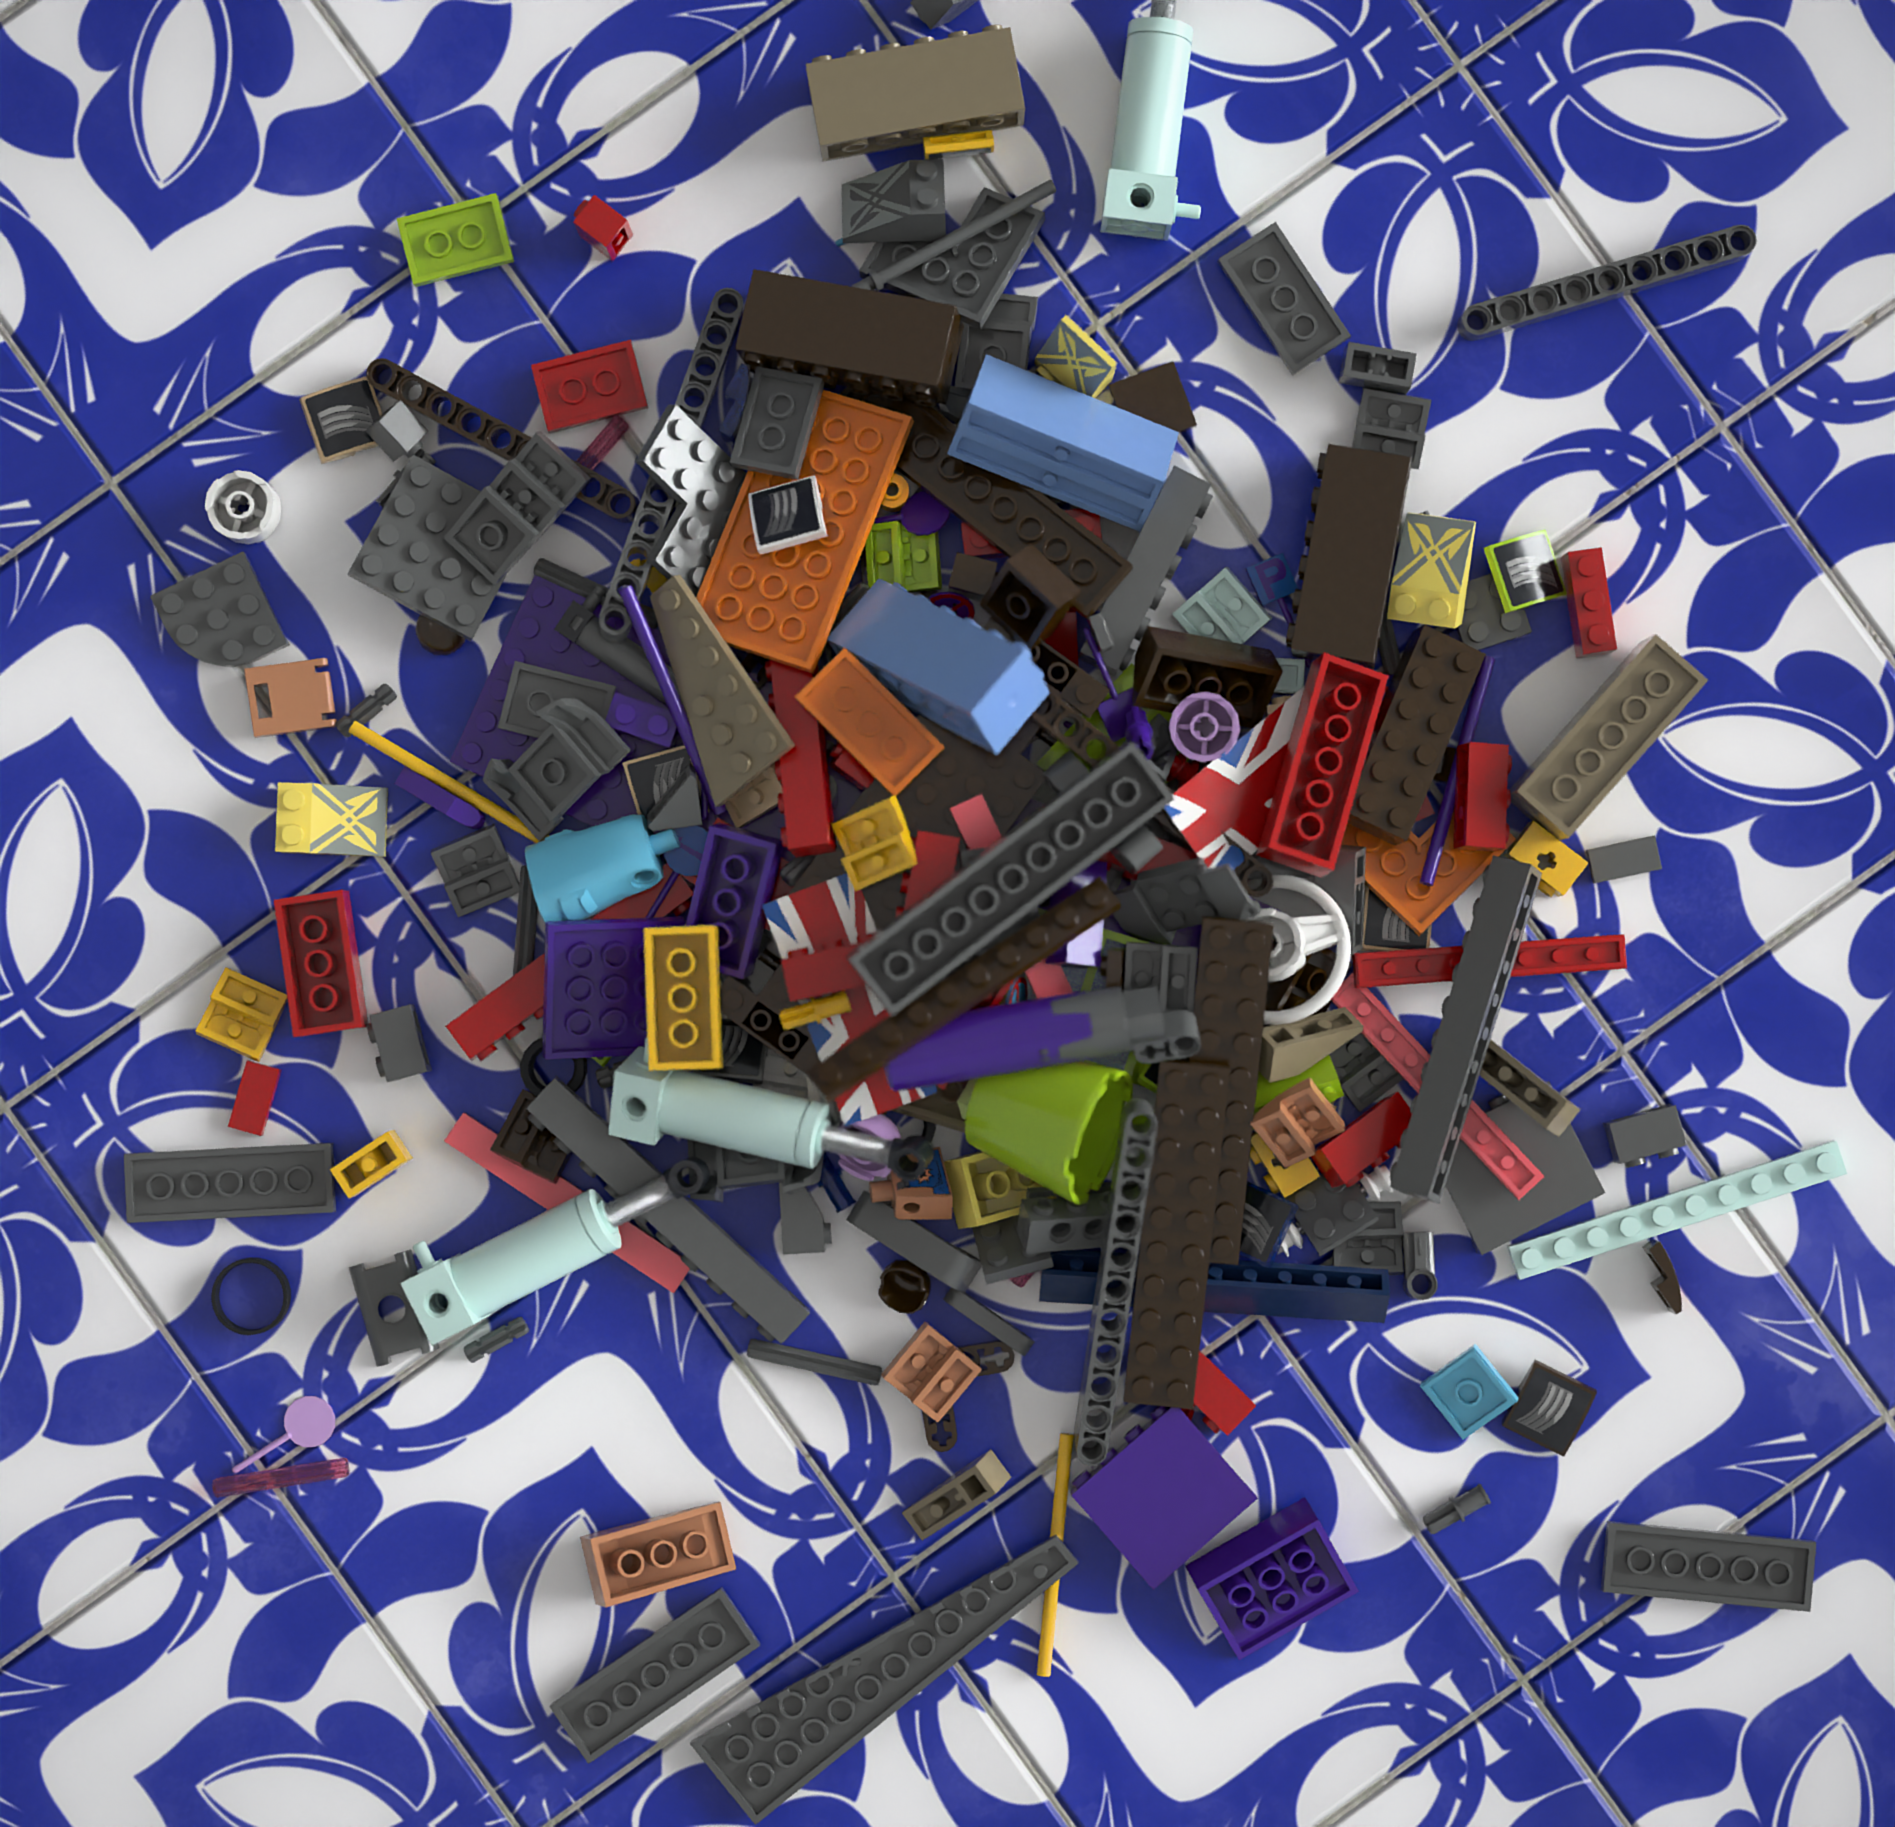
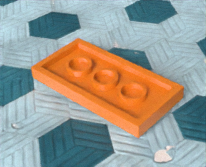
M846 648L795 696V699L892 796L895 795L896 797L944 749V746Z

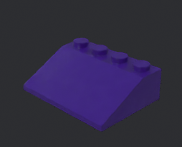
M1305 1497L1185 1565L1197 1590L1239 1660L1359 1592Z

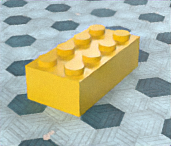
M718 926L644 928L649 1070L723 1067Z

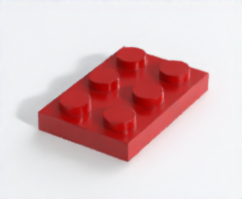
M631 340L531 365L548 433L648 408Z

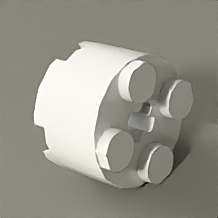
M240 470L233 471L234 473L226 474L222 478L216 479L209 488L205 500V510L214 529L236 543L253 544L267 540L268 536L274 532L279 524L282 510L280 498L272 486L252 472ZM247 503L250 505L247 512L241 513L237 510L239 504L245 505Z

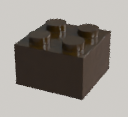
M1030 544L1005 562L979 603V606L1017 642L1023 644L1031 651L1053 635L1081 593V590L1039 550Z

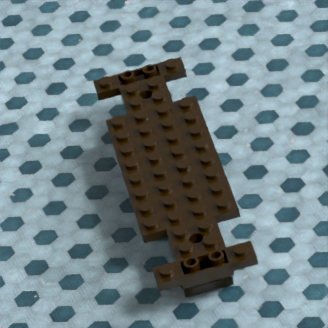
M992 617L989 618L982 628L988 632L990 629L997 631L1008 642L1013 644L1017 642ZM1043 641L1030 651V659L1044 674L1043 681L1047 688L1061 700H1064L1090 719L1110 692V689ZM1046 697L1034 710L1035 713L1040 715L1046 712L1048 708ZM920 714L916 718L944 746V749L896 796L911 837L917 838L918 831L960 838L954 873L961 868L959 850H967V847L949 808L981 793L1001 836L1008 832L1045 781V778L1042 776L1044 771L1022 756V754L1038 738L1050 747L1057 740L1029 717L998 754L971 742ZM874 779L869 788H865L844 818L892 797V795ZM836 834V852L817 854L788 895L847 873L841 861L846 856ZM911 867L862 888L877 932L895 919L897 906L904 907L907 893L900 892L903 872H911ZM765 948L762 953L772 959L773 962L763 955H760L758 960L774 971L769 981L757 995L729 975L720 987L721 1013L806 1074V1071L821 1061L807 1024L788 1030L782 1026L779 1016L780 1011L797 1006L799 1003L798 1000L790 1002L781 962L782 959L769 951L768 948Z

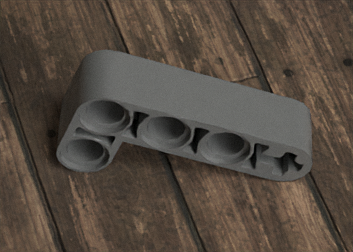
M1067 751L1044 771L1042 776L1058 794L1086 773L1088 769L1072 752ZM1141 825L1109 849V851L1129 873L1135 875L1163 847L1150 830Z
M866 1190L862 1192L846 1219L852 1225L956 1290L966 1292L982 1266L978 1258L950 1244L913 1219H897L894 1216L892 1206L886 1202L872 1203L870 1193Z

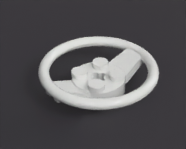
M1272 875L1274 880L1271 889H1291L1305 894L1317 902L1327 915L1291 918L1286 913L1268 908L1260 909L1256 916L1247 919L1274 923L1272 939L1277 942V946L1271 952L1268 982L1281 981L1288 978L1305 965L1306 955L1337 944L1336 960L1330 977L1315 996L1291 1009L1265 1011L1264 1025H1281L1296 1022L1321 1009L1339 989L1349 966L1351 953L1350 933L1341 909L1331 896L1319 886L1305 879L1290 875ZM1262 878L1247 881L1251 890L1257 889L1262 883Z

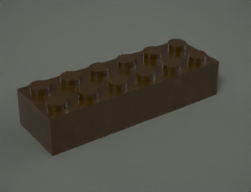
M1427 625L1412 631L1379 708L1348 817V824L1394 846L1408 840L1485 658V653Z

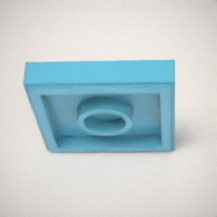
M1476 1344L1420 1384V1387L1462 1440L1518 1401V1396Z

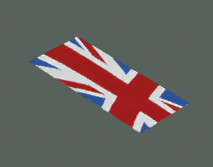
M1304 687L1240 738L1228 754L1225 755V752L1220 755L1222 757L1212 761L1172 795L1175 800L1164 807L1197 856L1202 857L1208 868L1229 864L1232 870H1234L1244 862L1245 857L1241 849L1236 846H1229L1222 832L1250 855L1258 850Z
M847 873L763 904L762 906L782 960L788 959L787 951L808 947L809 954L823 951L822 944L842 940L843 946L857 944L856 936L877 932L862 889L855 891ZM867 985L845 990L851 1008L850 1012L821 1019L822 1023L820 1024L817 1021L807 1023L820 1061H823L890 1016ZM841 991L814 996V999H819ZM810 997L798 1000L799 1005L810 1002ZM884 1066L837 1097L835 1101L843 1123L847 1127L850 1124L863 1121L937 1093V1089L933 1085L894 1092L889 1086Z

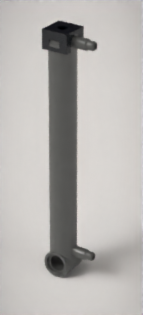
M597 585L582 605L573 600L554 629L667 706L643 648L628 637L621 642L612 643L601 636L599 618L593 612L602 601L606 589L601 585ZM605 622L607 628L616 631V629ZM665 663L666 668L669 672V675L672 679V682L683 705L672 667ZM826 740L827 759L830 757L829 754L835 746L829 740ZM829 774L831 800L833 802L838 794V786L835 779Z

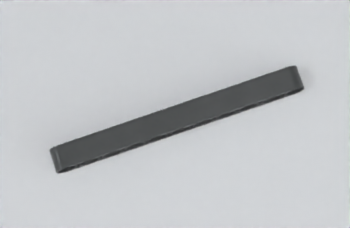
M733 288L720 289L714 295L675 403L701 429L703 428L742 318L743 298ZM722 303H731L736 307V310L728 314L722 312L718 307ZM716 333L722 335L725 338V342L715 345L710 343L707 338L711 334ZM700 365H709L713 368L714 373L709 376H702L696 369ZM689 396H697L701 398L703 404L699 407H690L686 404L685 400ZM650 475L599 616L600 634L605 640L612 643L621 642L626 639L632 627V621L622 598L616 592L617 589L623 585H631L636 591L635 595L640 604L653 565L648 561L642 566H634L630 564L628 558L632 554L640 553L648 559L667 526L676 504V500L670 494L669 499L665 502H656L652 499L651 494L654 491H667ZM649 521L655 523L658 526V530L653 534H645L639 527L642 523ZM611 617H618L622 619L624 626L620 630L614 631L607 628L605 622Z
M1140 1098L1128 1101L1121 1113L1073 1434L1077 1457L1083 1464L1089 1466L1102 1463L1108 1453L1157 1132V1120L1154 1111L1146 1100ZM1138 1114L1148 1116L1147 1120L1142 1124L1136 1125L1131 1123L1134 1116ZM1132 1148H1141L1143 1150L1137 1157L1131 1158L1126 1156L1127 1152ZM1128 1181L1138 1183L1132 1190L1126 1191L1121 1189L1122 1185ZM1123 1214H1130L1133 1216L1132 1219L1126 1223H1118L1116 1221L1117 1218ZM1118 1247L1127 1248V1251L1121 1256L1111 1254ZM1112 1280L1122 1281V1284L1117 1288L1107 1287V1284ZM1108 1312L1117 1313V1316L1112 1320L1106 1321L1102 1319ZM1108 1344L1113 1346L1108 1352L1101 1353L1097 1351L1102 1345ZM1098 1377L1108 1378L1107 1381L1102 1384L1092 1383L1094 1379ZM1093 1409L1103 1410L1097 1416L1088 1415ZM1088 1441L1098 1442L1094 1447H1083Z

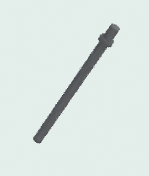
M1048 180L880 271L872 270L868 272V277L851 285V287L879 291L884 288L883 284L1057 192L1052 180Z

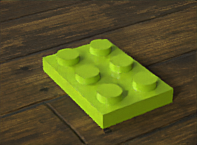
M496 193L396 218L412 282L415 287L515 262Z

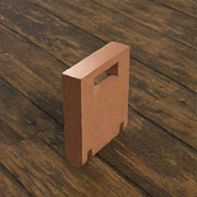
M328 658L244 669L255 738L336 727L337 719L322 720V715L336 713L330 672H315V668L329 666ZM268 686L272 717L259 719L255 687Z

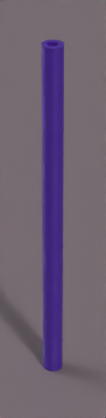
M631 585L619 589L620 596L714 815L723 813L727 808L725 804L715 807L687 714Z
M1485 656L1479 669L1457 746L1473 742L1495 662L1493 657ZM1457 748L1419 882L1426 886H1433L1455 807Z

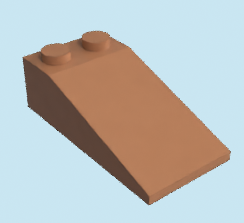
M721 1502L620 1525L580 1537L595 1604L603 1607H610L736 1570Z

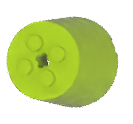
M1075 1061L980 1077L976 1081L967 1107L965 1119L966 1140L973 1147L1068 1201L1083 1204L1088 1201L1089 1194L1087 1193L1090 1189L1098 1191L1114 1164L1121 1113L1126 1101L1128 1102L1133 1099L1131 1076L1128 1072L1120 1069Z

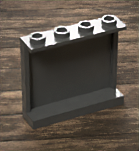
M1503 1094L1488 1102L1490 1108L1484 1110L1485 1114L1545 1177L1520 1200H1517L1459 1139L1445 1186L1472 1238L1471 1243L1476 1253L1480 1255L1605 1194L1571 1123L1558 1137Z

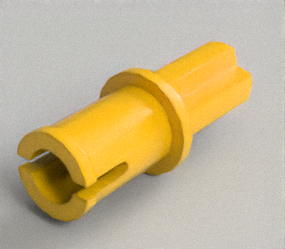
M845 990L819 999L810 997V1002L781 1010L779 1016L783 1028L788 1030L814 1021L820 1024L822 1023L821 1019L850 1012L851 1008Z

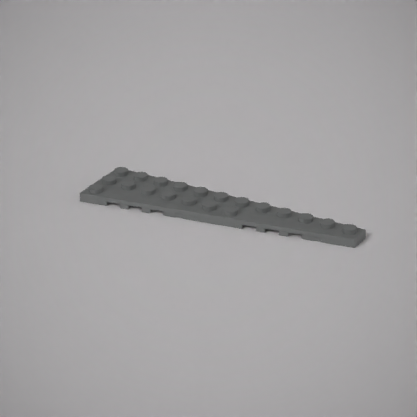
M1056 1534L690 1742V1745L756 1825L1078 1564V1560Z

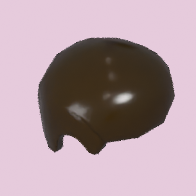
M422 615L418 617L416 636L422 648L434 655H449L460 649L465 643V638Z
M894 1260L885 1267L880 1276L881 1284L878 1294L889 1308L906 1314H913L923 1308L931 1292V1279L926 1271L909 1260Z

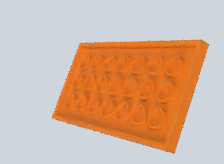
M823 390L798 480L815 475L823 506L822 514L827 537L760 555L757 550L752 526L748 494L792 482L796 479L747 471L696 597L728 646L812 674L814 673L913 426L914 420L911 416Z

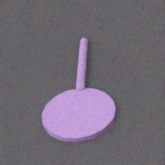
M304 1396L295 1400L288 1407L284 1416L286 1433L234 1466L232 1472L238 1473L289 1439L302 1447H316L325 1443L331 1437L335 1428V1414L332 1407L325 1400L316 1396Z

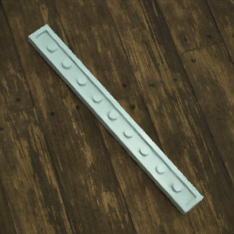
M1833 1140L1509 1245L1507 1248L1517 1279L1521 1280L1845 1175L1847 1171L1838 1143Z

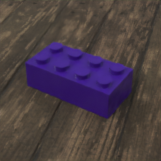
M717 823L709 826L685 927L718 926L720 973L744 979L752 975L767 918L762 906L771 902L784 846L781 839Z

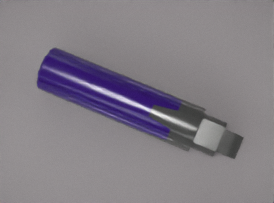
M1121 986L966 1011L885 1065V1071L890 1088L897 1092L1093 1059L1099 1056L1134 1050V1055L1138 1061L1156 1063L1193 1056L1199 1051L1201 1042L1196 1017L1193 1013L1186 1010L1162 1013L1157 986L1122 992Z

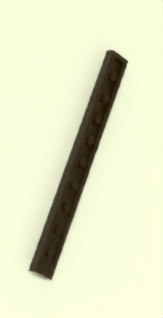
M1098 877L907 1004L893 1016L890 1015L806 1071L808 1078L827 1104L1119 910L1121 908L1120 901L1102 878Z

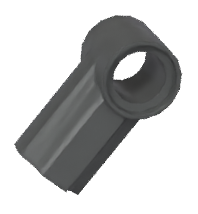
M1433 1232L1403 1233V1289L1407 1296L1412 1299H1429L1435 1294L1438 1287L1437 1278L1435 1277ZM1419 1274L1424 1275L1429 1283L1428 1289L1423 1294L1414 1292L1411 1285L1413 1278Z

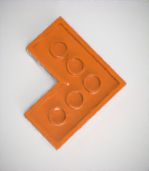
M1454 807L1433 886H1426L1419 882L1436 822L1420 838L1411 831L1407 841L1395 846L1347 823L1341 845L1366 847L1365 885L1420 936L1484 873L1485 868L1491 864L1493 856L1500 857L1516 841V838L1511 833L1508 842L1505 844V849L1487 852L1453 849Z

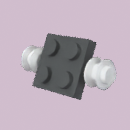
M1385 1165L1380 1168L1377 1166L1370 1174L1361 1171L1364 1177L1359 1180L1360 1183H1355L1349 1188L1345 1184L1332 1188L1321 1173L1317 1179L1286 1198L1283 1197L1285 1203L1291 1206L1290 1211L1297 1222L1294 1225L1293 1222L1285 1220L1273 1246L1277 1254L1284 1252L1288 1257V1248L1295 1245L1301 1249L1303 1245L1302 1236L1306 1234L1321 1257L1379 1221L1377 1214L1365 1197L1368 1194L1370 1198L1379 1201L1380 1191L1386 1189L1391 1193L1393 1192V1189L1390 1187L1391 1180L1388 1168Z

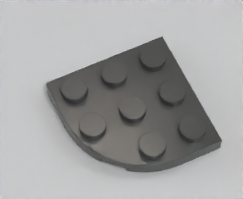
M243 551L150 596L168 634L174 642L186 653L203 662L223 667L242 666L258 661L289 646L288 640L253 567Z

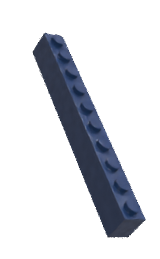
M1084 1250L1050 1252L1054 1267L1040 1270L1039 1301L1093 1305L1101 1252ZM1112 1252L1111 1254L1115 1256H1121L1124 1253ZM1138 1257L1136 1263L1130 1307H1133ZM1239 1260L1238 1265L1209 1262L1204 1312L1385 1323L1390 1298L1388 1269ZM1112 1280L1107 1284V1287L1117 1288L1122 1284V1281Z

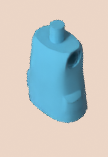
M629 815L580 831L563 830L562 832L545 837L544 841L526 846L525 858L530 882L543 920L545 922L585 920L622 899L649 889L659 883L664 877L660 854L680 847V842L674 828L653 835L652 830L648 828L644 815Z

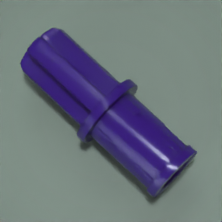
M1134 706L1131 707L1132 711L1127 712L1125 715L1127 723L1125 737L1128 742H1134L1140 752H1144V757L1148 760L1154 752L1151 744L1153 730L1147 722L1146 712Z

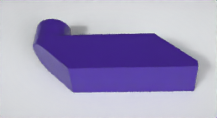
M404 766L394 783L473 830L480 829L485 823V815L481 810Z

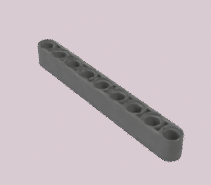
M1735 225L1471 305L1464 311L1457 324L1458 331L1464 339L1477 341L1743 260L1755 248L1757 242L1756 234L1749 226ZM1736 236L1743 240L1745 245L1743 251H1738L1732 247L1731 237ZM1699 246L1707 247L1711 251V260L1706 261L1699 257L1697 251ZM1672 256L1676 258L1679 262V270L1673 271L1667 268L1664 260L1665 257ZM1632 267H1642L1646 271V280H1637L1632 274ZM1608 276L1614 283V289L1604 290L1599 284V277ZM1566 287H1577L1581 292V299H1570L1566 294ZM1540 295L1546 298L1549 304L1548 309H1537L1533 304V297ZM1504 305L1511 306L1516 312V318L1514 320L1504 319L1500 314V307ZM1475 315L1481 318L1483 329L1474 330L1470 328L1467 323V317Z

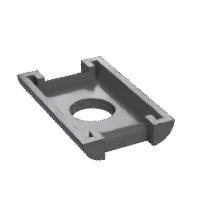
M412 1249L394 1254L395 1262L365 1270L364 1263L348 1267L377 1367L390 1364L392 1362L390 1356L420 1347L422 1354L439 1349L438 1343L431 1346L400 1284L418 1274ZM386 1296H397L404 1302L405 1314L398 1322H386L379 1315V1303Z

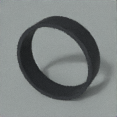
M255 1257L241 1259L225 1267L217 1276L211 1294L212 1307L218 1320L229 1330L242 1335L260 1334L275 1327L286 1315L291 1302L290 1284L284 1272L274 1263ZM242 1263H256L267 1267L277 1276L282 1285L283 1305L281 1311L270 1325L261 1329H246L237 1326L227 1318L221 1308L219 1292L222 1281L231 1269Z

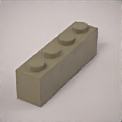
M1492 1039L1490 1040L1479 1076L1543 1127L1560 1137L1581 1109Z

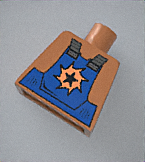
M940 1147L933 1148L934 1157L932 1162L916 1180H902L891 1170L887 1180L869 1182L871 1202L891 1201L894 1216L897 1219H952L953 1195ZM907 1155L911 1161L918 1162L914 1155Z

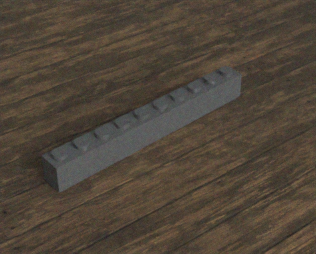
M1493 856L1491 864L1484 870V886L1481 896L1476 899L1473 905L1472 914L1474 918L1471 928L1463 937L1461 960L1453 969L1451 992L1442 1004L1443 1017L1441 1024L1432 1036L1431 1046L1433 1049L1429 1062H1426L1422 1068L1421 1088L1411 1104L1412 1116L1408 1128L1403 1131L1400 1139L1401 1152L1398 1161L1392 1165L1390 1171V1187L1403 1194L1440 1204L1542 873L1532 864Z
M557 1075L526 1108L531 1113L527 1118L541 1131L545 1128L549 1129L556 1136L553 1142L567 1155L571 1151L582 1160L579 1166L592 1178L596 1175L600 1176L607 1183L604 1189L614 1199L664 1175L625 1138L608 1135L609 1123ZM688 1196L680 1199L674 1197L635 1217L643 1225L647 1222L652 1224L658 1230L655 1236L669 1249L673 1245L684 1254L680 1259L694 1272L698 1269L703 1271L709 1277L706 1283L717 1294L722 1295L724 1292L734 1300L731 1306L742 1317L746 1319L750 1315L760 1324L756 1329L770 1342L776 1339L782 1344L810 1314L809 1308Z

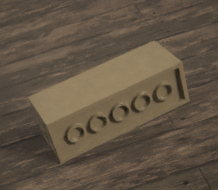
M990 25L984 27L982 32L968 34V31H957L950 33L946 39L935 41L933 37H923L915 40L913 45L900 47L899 43H890L881 46L879 51L866 53L865 49H857L847 52L846 57L832 59L830 55L818 56L812 59V63L805 64L823 162L923 144V137L984 130L996 131L1024 126L1025 104L1010 27L1002 28V25Z
M1657 634L1639 642L1509 789L1511 792V803L1531 821L1538 823L1558 840L1570 838L1707 683L1708 679Z

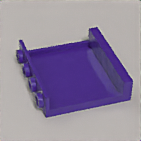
M1157 1406L1149 1414L1152 1419L1143 1427L1137 1424L1123 1437L1126 1442L1117 1450L1114 1447L1109 1448L1104 1461L1091 1473L1087 1469L1080 1473L1071 1482L1074 1487L1070 1490L1071 1496L1153 1590L1258 1499L1252 1489L1239 1477L1180 1408Z

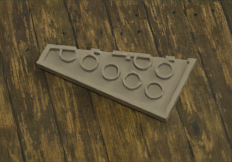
M674 575L650 596L712 798L715 807L724 805L793 748L795 744L681 575Z

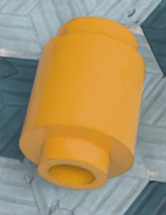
M893 473L888 487L896 486L899 491L895 496H889L885 493L880 506L888 512L900 511L910 497L907 481L901 475Z

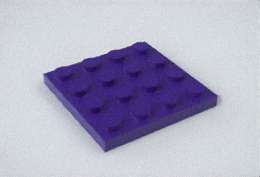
M683 917L545 922L542 1054L545 1060L630 1056L639 1046L645 1048L648 1030L644 928L685 927Z

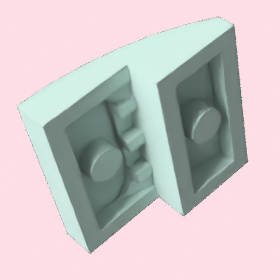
M1225 567L1172 614L1189 634L1239 644L1246 642L1272 619L1228 567Z

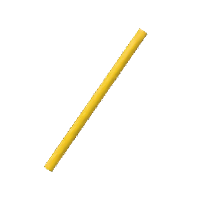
M354 721L348 731L350 734L535 843L539 842L524 823L513 813L361 723Z
M1060 1433L1050 1530V1537L1057 1534L1062 1542L1064 1539L1074 1436L1069 1433ZM1059 1580L1044 1592L1036 1674L1042 1677H1050Z

